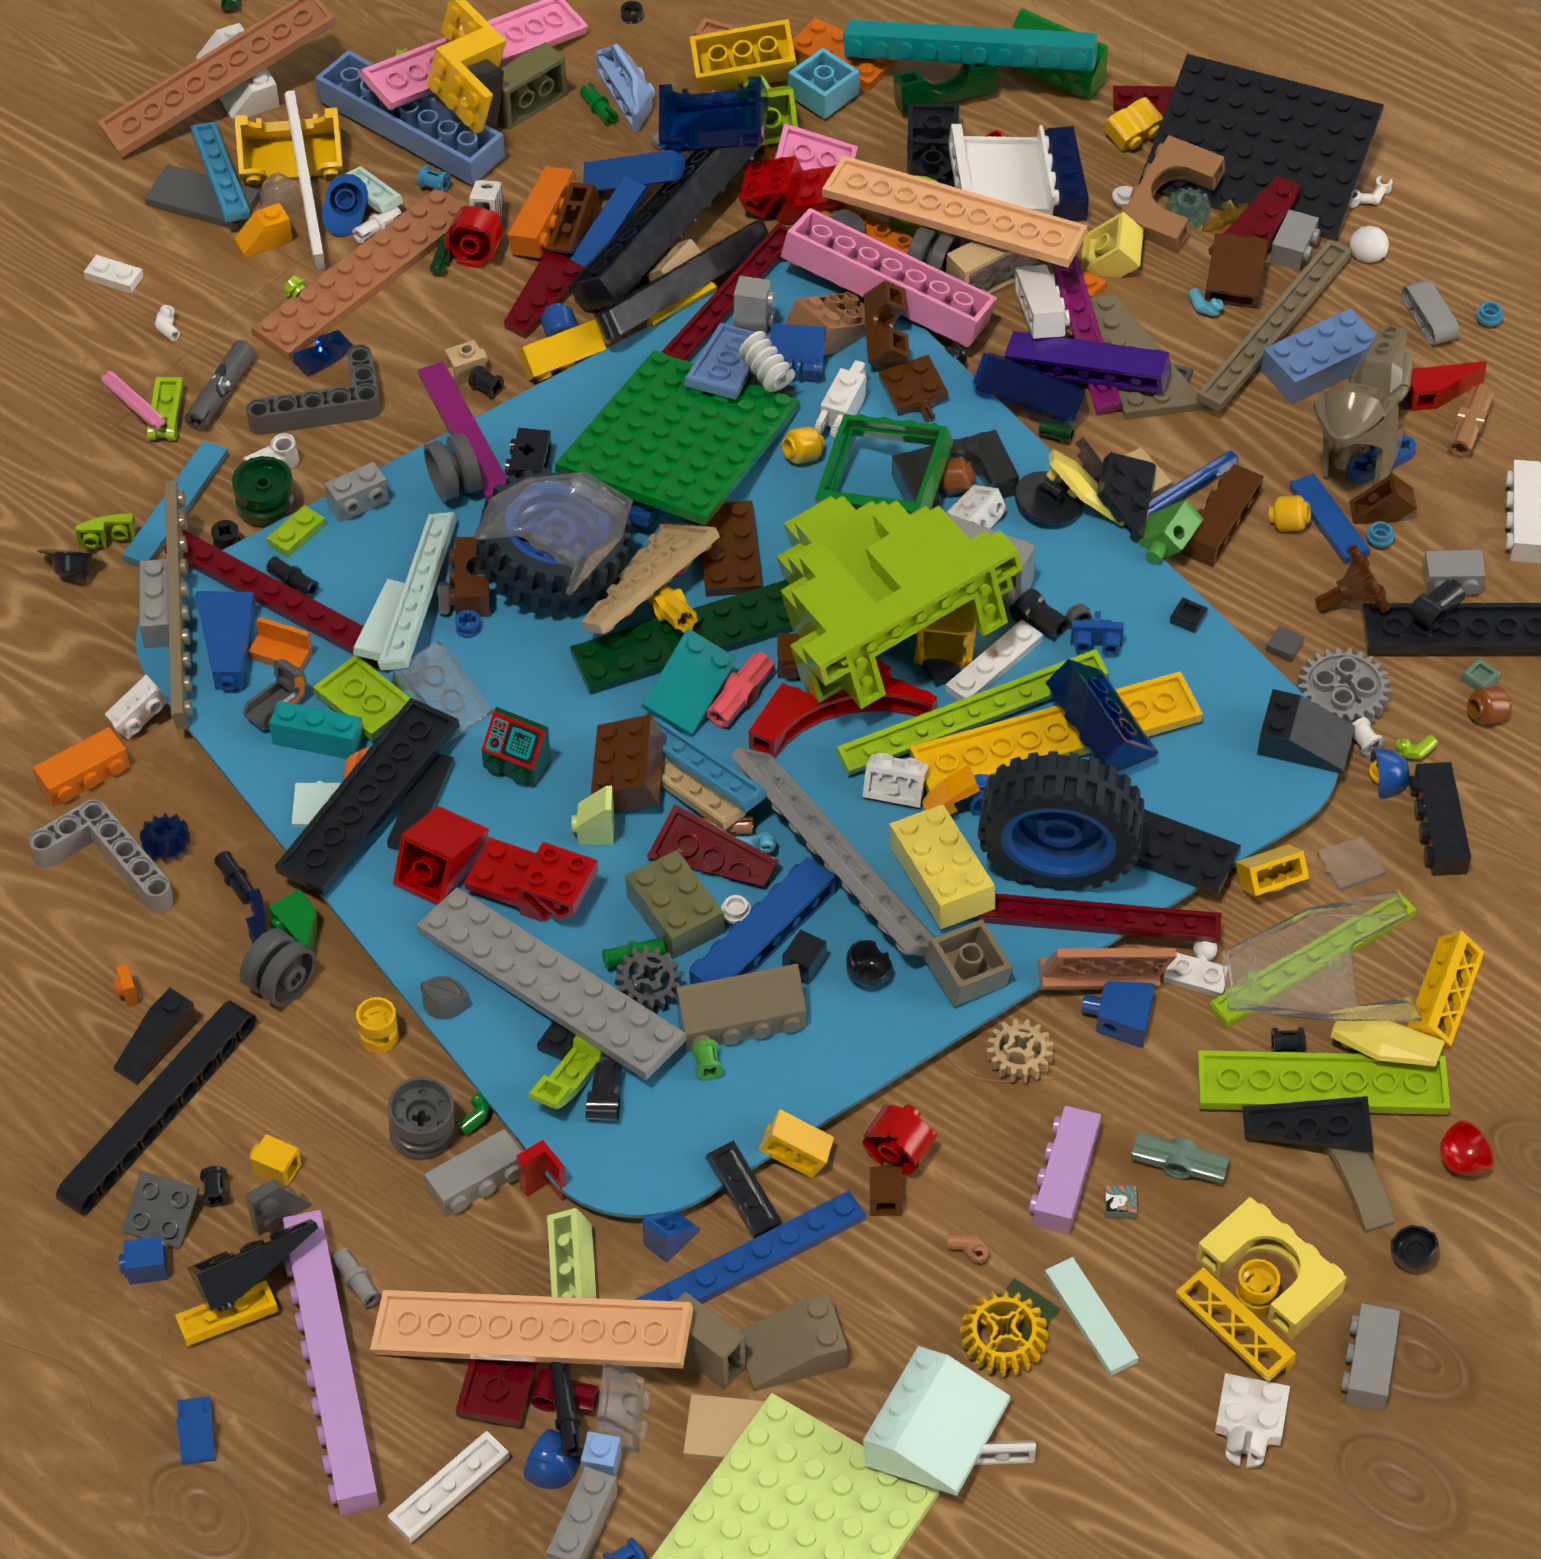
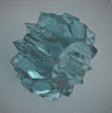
M1179 187L1177 192L1171 193L1166 204V210L1189 218V226L1197 229L1200 224L1206 223L1211 206L1208 194H1202L1201 189L1192 190L1189 187L1185 190Z

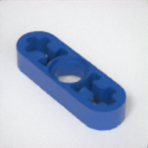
M1403 435L1401 449L1392 469L1413 459L1416 450V442L1413 438ZM1376 447L1350 460L1347 469L1349 480L1357 484H1363L1375 478Z

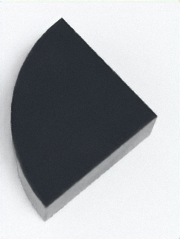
M931 658L923 660L922 667L936 687L949 682L962 671L956 664L945 659Z

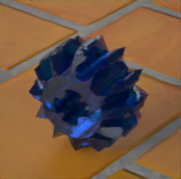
M165 812L163 817L160 818L153 814L152 822L144 821V830L140 831V841L142 849L146 854H150L153 861L161 857L166 863L170 857L178 860V853H187V845L191 841L188 824L185 820H180L177 814L169 817Z

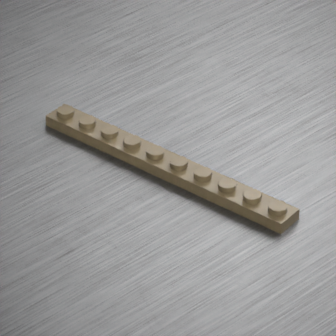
M1329 239L1197 393L1196 401L1220 412L1262 363L1263 349L1279 342L1351 258L1352 249Z
M176 480L165 482L171 715L177 730L189 729V717L193 716L192 702L188 699V693L192 692V682L190 675L187 676V669H191L190 653L186 652V645H191L190 632L186 628V622H190L188 605H185V599L189 598V588L187 582H184V576L188 575L189 572L187 560L183 556V553L188 552L186 536H183V530H187L185 513H182V508L186 507V497L184 491H179Z

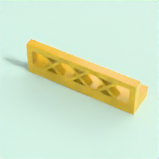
M1462 930L1439 937L1407 1024L1408 1028L1444 1040V1048L1452 1046L1484 955V951ZM1465 949L1472 954L1469 964H1467L1464 954ZM1457 970L1460 971L1463 982L1461 988H1459L1456 978ZM1449 994L1452 995L1454 1003L1453 1011H1450L1447 1000ZM1441 1017H1443L1446 1028L1445 1034L1438 1028Z
M1204 1267L1175 1292L1176 1297L1267 1382L1274 1378L1281 1370L1287 1375L1296 1366V1353ZM1194 1288L1207 1301H1194L1187 1293ZM1202 1308H1208V1313ZM1212 1308H1216L1231 1323L1216 1322L1212 1318ZM1235 1330L1243 1333L1253 1344H1240L1235 1339ZM1249 1352H1255V1357ZM1258 1352H1263L1275 1363L1269 1370L1258 1361Z

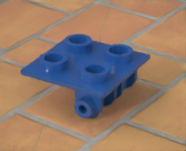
M771 323V346L777 348V354L783 355V362H788L790 365L789 370L793 369L795 371L794 379L822 381L825 327Z

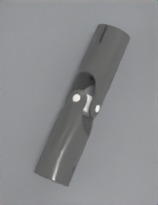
M243 340L235 341L218 366L214 376L211 377L186 413L184 418L191 428L198 431H204L231 392L234 383L240 379L254 358L256 352L251 344Z

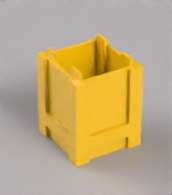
M970 601L915 633L917 634L914 663L922 665L923 660L940 658L951 661L964 669L972 662L977 625Z

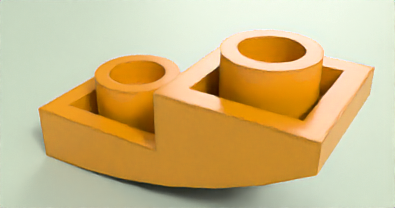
M968 765L956 771L935 786L921 801L924 809L928 810L943 804L951 815L957 812L954 803L979 792L980 788L970 766Z

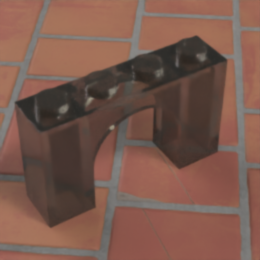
M996 429L953 440L948 459L964 457L967 462H972L975 474L982 480L984 486L998 488L1003 499L1015 496L1019 475ZM927 446L892 456L891 475L903 500L916 502L934 446ZM938 490L931 509L938 505L940 506L941 496Z

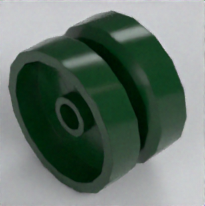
M259 456L248 459L236 468L231 481L238 515L245 522L253 526L268 527L294 512L297 502L291 469L284 461L275 457Z

